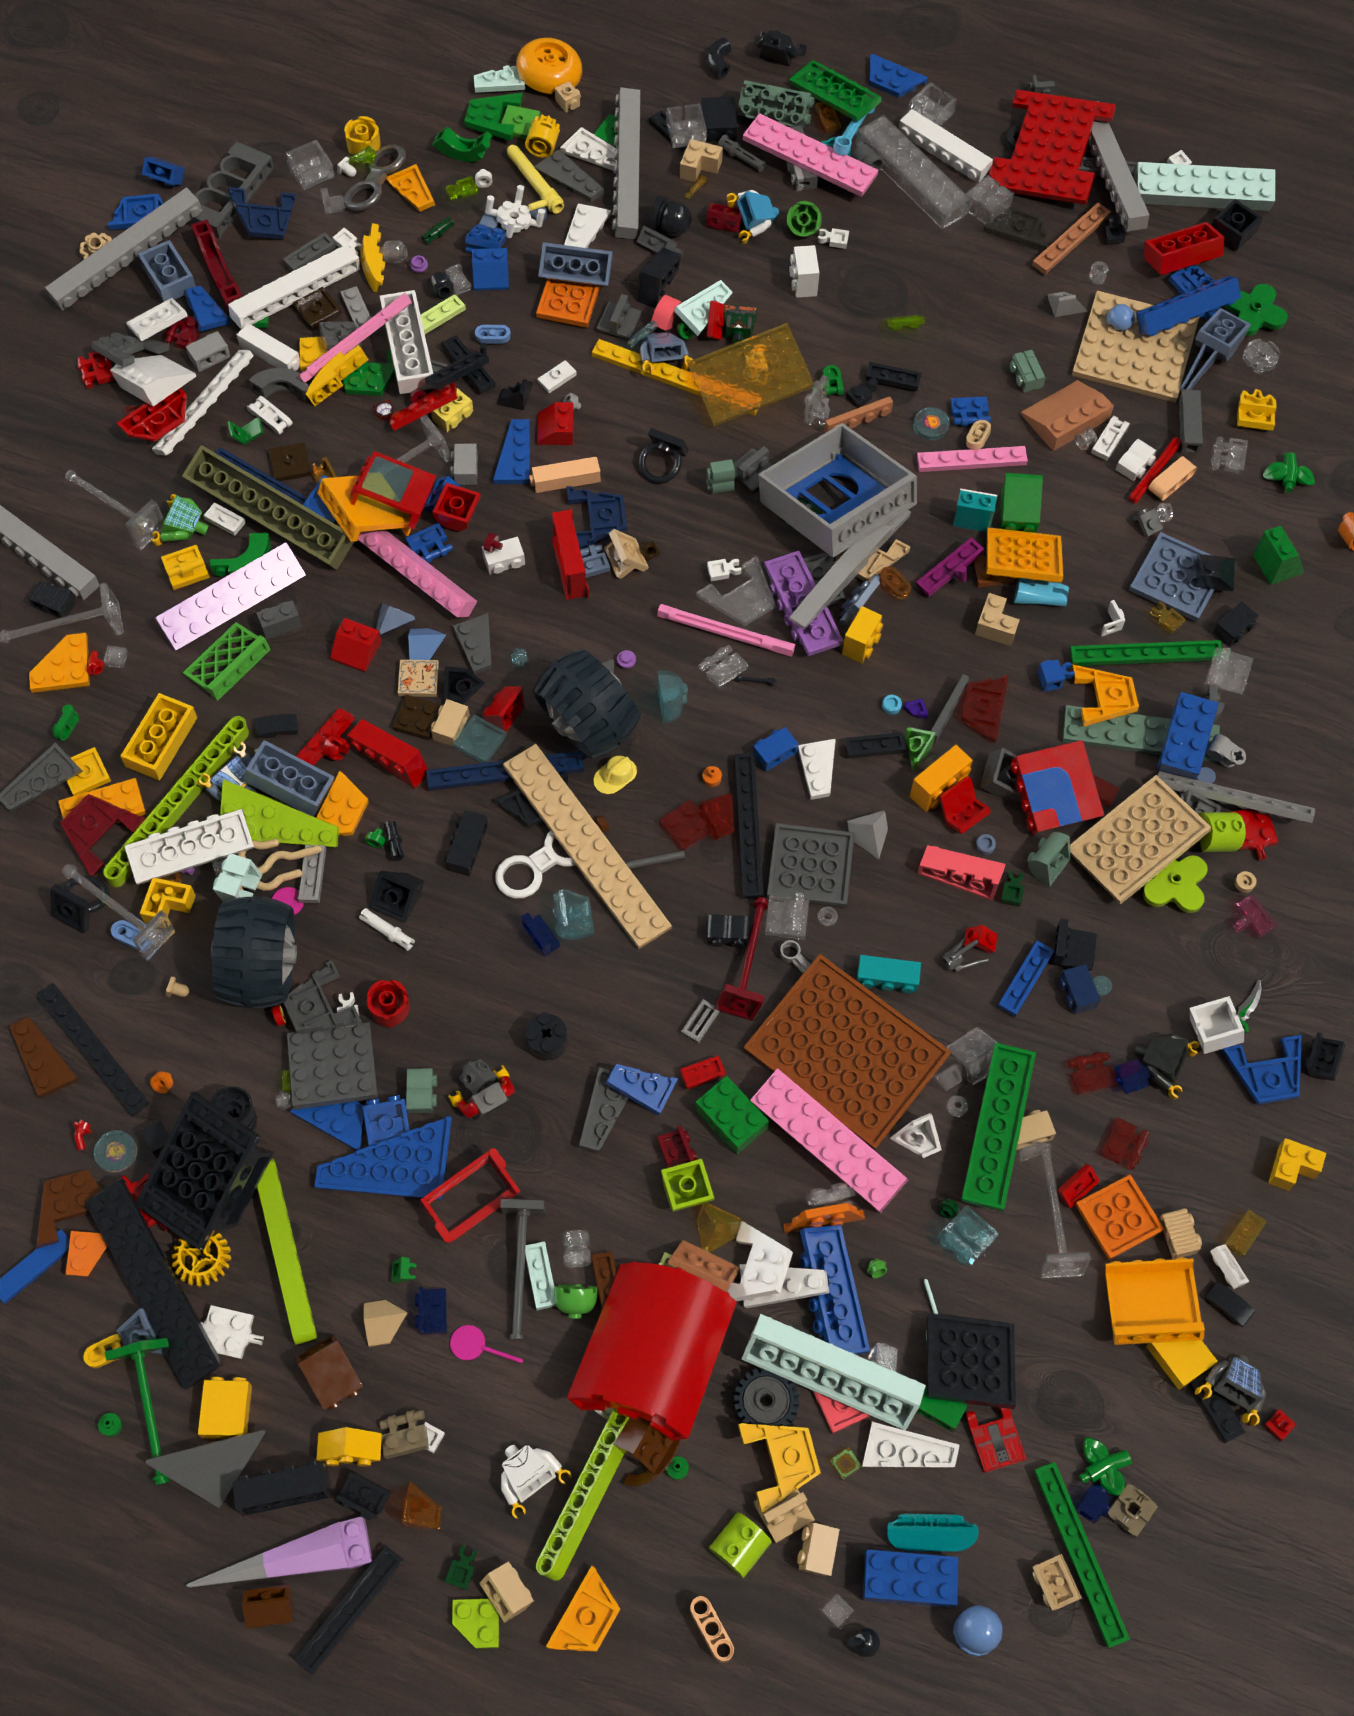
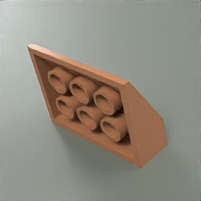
M1077 380L1023 410L1020 414L1051 450L1055 451L1109 420L1114 406L1102 393Z

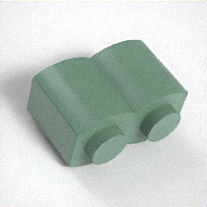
M732 459L712 462L710 467L707 468L708 479H706L707 489L711 490L712 494L734 491L735 469Z
M432 1068L407 1069L406 1109L408 1113H433V1107H437V1094H433L434 1087H437L438 1079L437 1074H434Z

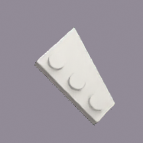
M835 739L798 746V753L811 800L830 796Z

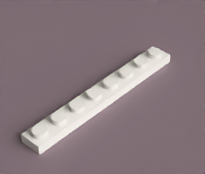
M238 350L186 409L185 422L164 435L152 448L156 455L166 456L173 451V447L183 440L187 431L195 426V422L206 413L208 407L217 401V397L228 388L229 383L236 379L239 372L250 363L251 358L254 356L250 350Z

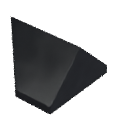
M523 379L522 384L517 382L514 387L509 386V390L503 388L497 404L525 410L534 382Z
M445 666L444 704L447 699L460 704L466 703L485 682L466 668Z

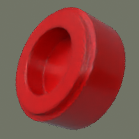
M281 1005L274 1006L272 1013L277 1026L285 1025L286 1018Z

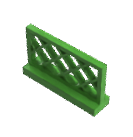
M235 622L183 674L218 701L271 649L264 637L261 635L258 637ZM237 630L241 631V636L232 637L234 632ZM254 640L249 646H245V641ZM241 642V647L232 648V643ZM228 643V649L219 650L222 644ZM241 652L237 658L232 659V653ZM228 654V660L218 661L219 655ZM215 656V662L205 663L208 657ZM228 665L223 671L218 672V666ZM215 667V672L205 674V668ZM201 669L200 675L193 676L191 674L194 670ZM214 678L209 685L205 684V679Z

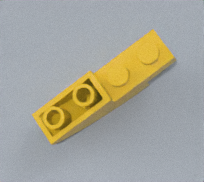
M374 223L371 225L369 236H363L360 256L365 278L373 292H377L379 285L382 286L384 275H381V272H384L385 261H382L383 254L379 253L380 246H377L381 238V232H378L379 225Z
M357 345L345 355L340 351L319 371L306 392L307 397L314 406L343 386L341 380L369 360L361 347Z

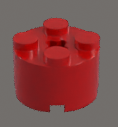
M381 980L374 983L368 990L367 1006L370 1016L376 1023L392 1028L406 1019L410 1011V1002L406 989L400 982L396 980Z

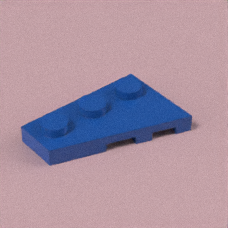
M201 286L185 290L186 300L190 309L194 312V319L199 324L198 329L200 332L230 323V317Z
M615 1064L605 1084L659 1115L678 1078H667L660 1076V1074L646 1073L640 1071V1069Z

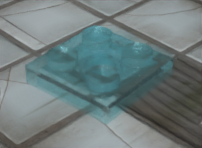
M473 715L454 741L453 747L481 763H488L507 737V732Z

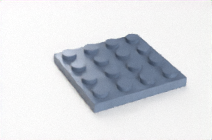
M1160 532L1132 582L1129 591L1198 622L1215 589L1196 587L1197 554H1210Z

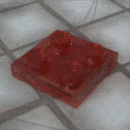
M691 799L659 820V824L682 851L687 850L712 833L715 828Z

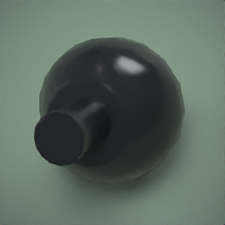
M863 1628L848 1639V1645L853 1647L859 1656L867 1658L874 1656L878 1652L880 1639L873 1629Z

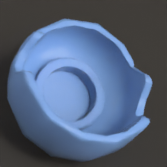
M1118 304L1112 307L1106 316L1107 325L1111 324L1114 330L1125 331L1131 328L1135 322L1133 310L1125 304Z

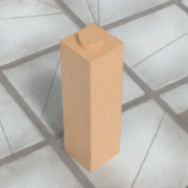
M597 457L532 467V475H529L530 484L535 486L536 493L567 488L566 486L574 487L601 482Z

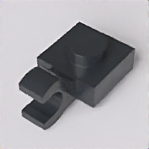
M1108 215L1109 221H1106L1107 226L1104 228L1107 244L1124 243L1125 235L1122 224L1117 225L1116 215Z
M872 378L865 386L860 383L847 393V398L857 408L862 407L872 399L871 393L878 389L876 386L878 381Z

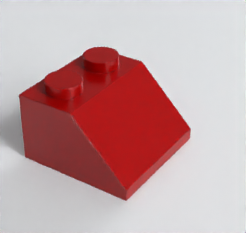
M555 402L538 413L537 445H573V402Z
M344 618L336 632L330 659L366 672L381 644L379 630Z
M520 686L504 687L501 692H498L491 706H487L483 712L484 725L505 735L525 707L523 688Z

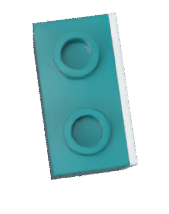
M960 489L953 526L987 532V527H991L997 495Z

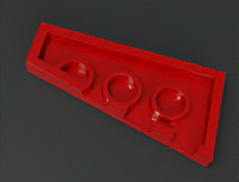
M455 382L444 386L442 389H435L402 411L394 413L390 418L393 430L395 431L458 399Z

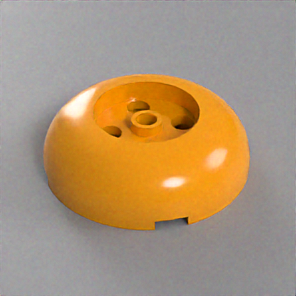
M538 38L527 43L518 54L516 69L519 72V77L527 86L534 90L552 94L556 87L568 81L575 88L581 80L582 63L580 57L569 44L561 40Z

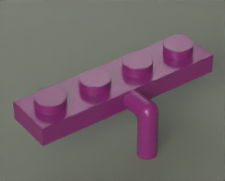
M971 537L916 582V586L930 597L954 577L962 583L966 582V567L984 553V548Z

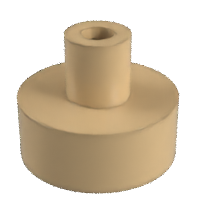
M1241 872L1235 879V887L1243 893L1251 892L1256 885V878L1250 872Z

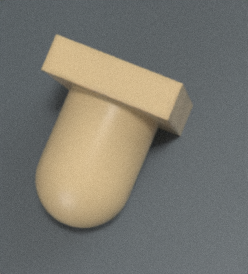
M171 976L166 989V996L171 997V994L181 997L187 996L189 988L184 984L177 983L176 978Z

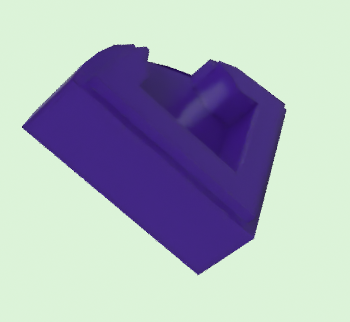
M923 699L904 703V709L910 715L916 718H928L929 714Z

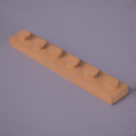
M1097 203L1034 259L1032 266L1046 275L1106 221L1108 215H1111V211Z

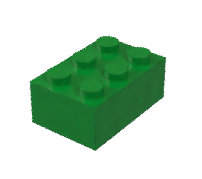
M728 1076L724 1077L695 1102L696 1112L736 1155L768 1129L769 1120Z

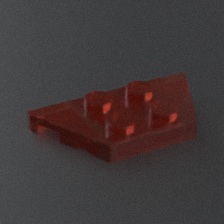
M1007 675L1002 676L1001 679L992 680L990 678L982 682L968 683L962 711V721L995 743L998 737L1009 676Z

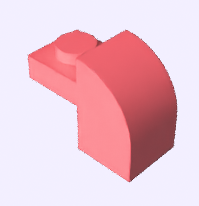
M664 295L654 311L650 324L665 331L672 329L677 316L674 310L676 306L681 304V301Z

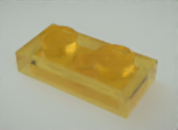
M1249 1209L1225 1242L1226 1246L1243 1257L1267 1221Z

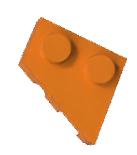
M71 1231L66 1276H89L107 1248L101 1233Z

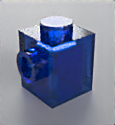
M1138 1059L1114 1067L1117 1084L1125 1094L1149 1086L1148 1077L1150 1074L1148 1068L1145 1065L1143 1066Z
M1091 1485L1086 1490L1075 1510L1078 1514L1095 1524L1101 1515L1103 1517L1107 1515L1111 1508V1505L1108 1503L1112 1497L1107 1495L1108 1492L1103 1487Z

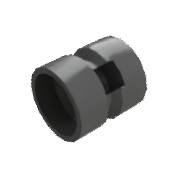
M867 144L860 145L852 154V158L878 171L883 165L882 158L877 153H873V150Z

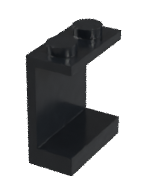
M734 96L701 98L700 112L703 121V141L720 140L723 135H727L730 140L737 139Z

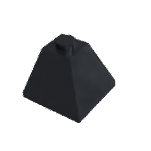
M1197 554L1196 587L1233 592L1235 558Z
M380 871L369 907L405 923L420 898L424 880L408 873Z

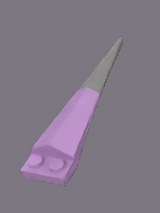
M357 1517L337 1522L190 1582L186 1586L192 1588L254 1579L345 1570L371 1564L373 1559L365 1518Z

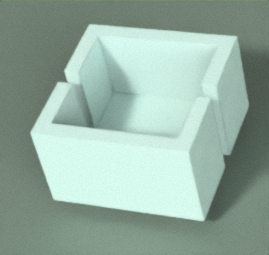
M229 853L227 859L222 863L221 868L223 872L214 880L213 890L223 902L235 898L252 897L253 893L241 890L240 887L255 891L262 877L261 872L252 860Z

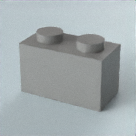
M218 331L186 346L188 356L198 372L231 357L228 345Z
M455 444L454 451H451V462H454V466H451V478H454L455 482L459 485H477V444Z

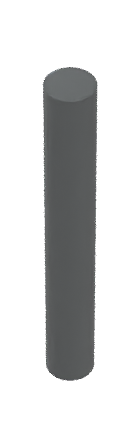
M683 850L628 861L625 864L629 869L683 859L685 854Z

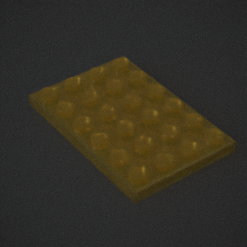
M788 323L687 362L713 426L814 387L812 377Z

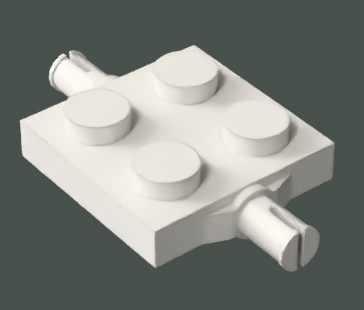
M211 1305L207 1319L204 1323L201 1322L217 1354L242 1359L249 1342L262 1345L263 1342L259 1340H264V1336L252 1334L251 1326L254 1316L251 1314Z

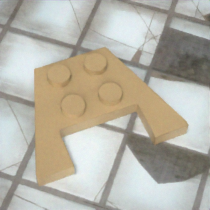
M896 539L887 553L878 549L869 558L868 564L855 577L863 581H869L873 574H880L909 553L910 546ZM848 549L837 555L835 563Z

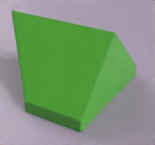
M911 727L906 729L905 740L912 771L917 770L931 752L936 732Z

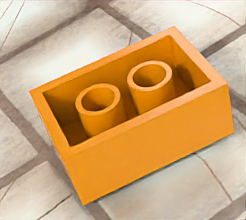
M957 745L953 746L914 778L910 798L925 812L931 808L935 809L940 804V795L968 776L973 760Z

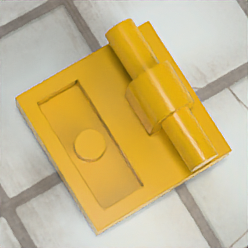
M197 545L161 557L174 590L210 578Z

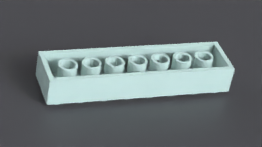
M1138 162L1134 171V181L1145 204L1226 208L1236 199L1251 210L1270 211L1275 202V169Z
M762 1314L758 1318L742 1356V1360L905 1431L920 1406L926 1386L914 1379H910Z

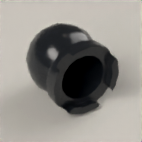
M658 196L653 206H656L654 214L649 216L648 227L655 231L661 228L669 236L684 234L689 230L692 222L691 212L688 207L677 201L668 203L667 197Z

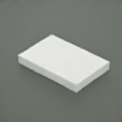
M170 298L133 318L126 324L143 341L188 315L173 298Z

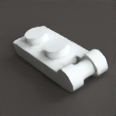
M1113 416L1094 445L1091 454L1108 461L1122 436L1126 433L1130 423L1118 420V417Z

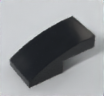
M277 714L255 719L257 737L276 738L277 734H297L299 731L296 714Z
M1219 1281L1205 1296L1207 1302L1223 1311L1225 1317L1242 1328L1256 1312L1244 1299Z

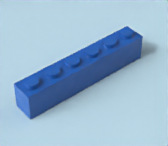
M1226 276L1136 312L1140 333L1154 336L1160 330L1172 329L1175 324L1187 323L1190 318H1198L1204 316L1205 312L1219 310L1220 306L1234 304L1235 300L1241 298L1238 278Z

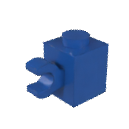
M1046 660L1040 663L1037 674L1043 691L1062 689L1065 678L1070 679L1074 677V671L1068 672L1066 670L1070 669L1072 664L1070 662L1064 663L1061 668L1059 660Z

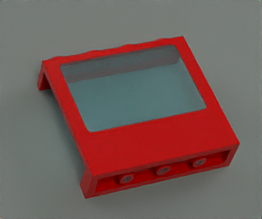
M374 451L371 457H367L360 475H358L356 483L350 493V496L353 497L351 504L355 505L359 495L411 514L408 527L415 529L432 490L436 475Z

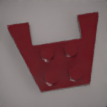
M87 794L60 823L89 875L93 877L105 864L90 849L118 820L134 833L144 822L145 818Z

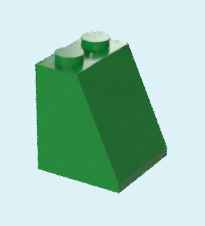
M1005 474L1000 494V529L1037 533L1040 524L1043 475Z
M1278 526L1264 531L1253 557L1270 585L1303 574L1304 569L1299 554L1283 528Z

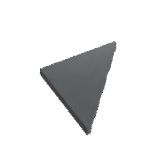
M262 1429L162 1456L148 1458L145 1463L220 1508L233 1487L232 1482L237 1481L267 1430Z

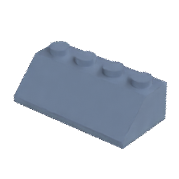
M543 242L538 278L608 287L613 251Z

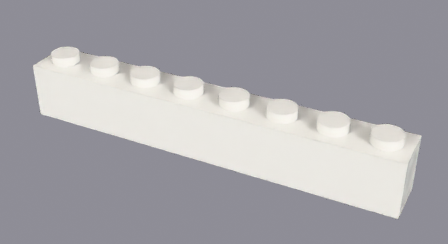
M347 244L337 248L335 251L248 293L246 296L234 300L228 304L230 317L241 330L247 323L253 325L266 316L268 317L292 305L294 301L321 287L325 288L360 270L359 257Z

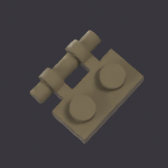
M414 1410L407 1411L405 1415L397 1417L392 1415L388 1416L386 1420L380 1421L382 1430L390 1429V1433L382 1435L383 1455L386 1459L429 1448L427 1427L424 1424L418 1426L417 1422L425 1418L423 1410L416 1412ZM409 1424V1428L399 1431V1425Z

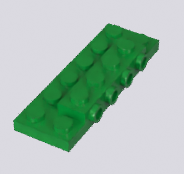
M815 60L810 61L789 79L790 85L803 92L812 93V97L857 122L882 102L881 96Z

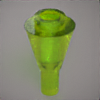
M367 146L355 155L348 157L349 164L355 162L374 163L376 153L374 149Z

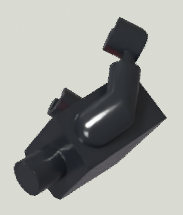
M769 30L768 33L761 31L756 41V46L762 48L760 58L790 66L793 58L806 54L807 45L798 43L797 47H795L791 37L781 34L778 30Z

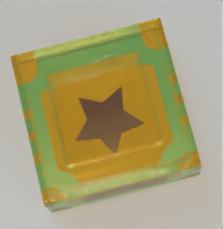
M849 1447L830 1460L843 1480L862 1467Z

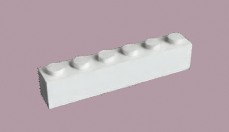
M911 109L900 120L899 134L970 179L980 183L990 173L993 159L915 110Z

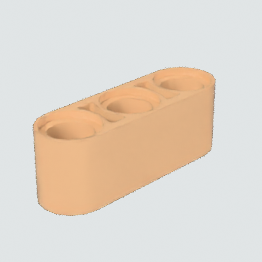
M1182 456L1156 477L1148 489L1163 501L1189 480L1196 472L1197 467Z
M703 1596L696 1597L691 1603L690 1613L713 1657L720 1663H726L731 1660L734 1654L733 1644L710 1601ZM699 1602L704 1603L707 1607V1611L702 1615L697 1614L694 1610L695 1604ZM710 1623L718 1627V1633L714 1636L708 1635L705 1627ZM718 1646H728L730 1654L727 1657L719 1656L717 1654Z

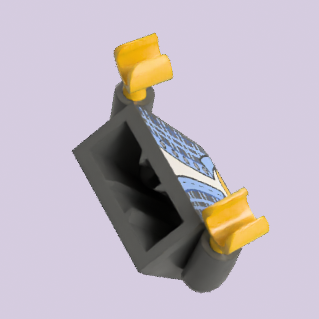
M1238 1355L1232 1357L1229 1361L1224 1360L1214 1366L1205 1379L1207 1381L1206 1384L1197 1387L1195 1394H1199L1203 1389L1205 1396L1202 1400L1207 1399L1212 1395L1211 1387L1214 1386V1391L1249 1410L1250 1413L1242 1415V1422L1248 1423L1251 1417L1250 1426H1255L1260 1421L1257 1412L1261 1411L1266 1397V1390L1261 1381V1372L1248 1364L1249 1359L1246 1356Z

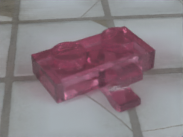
M1253 894L1236 904L1235 907L1244 917L1236 921V925L1233 926L1237 933L1250 925L1260 938L1277 927V924Z

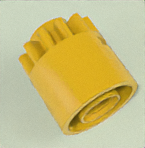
M541 114L540 118L535 116L525 142V147L529 153L541 158H546L553 154L560 132V124H555L556 119L544 116L543 114Z

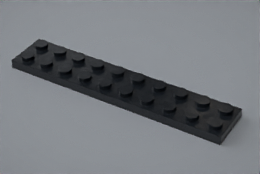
M118 1179L85 1202L140 1308H143L147 1313L157 1339H168L169 1347L163 1348V1351L182 1387L189 1389L220 1368L223 1363L123 1179Z

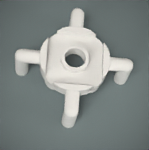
M522 185L517 186L515 202L505 201L498 210L493 209L494 197H487L485 213L496 217L497 222H500L502 224L501 227L506 230L507 238H512L513 232H521V229L525 228L526 230L529 226L540 228L543 224L544 209L538 210L537 219L535 220L531 219L529 207L521 205L524 186Z

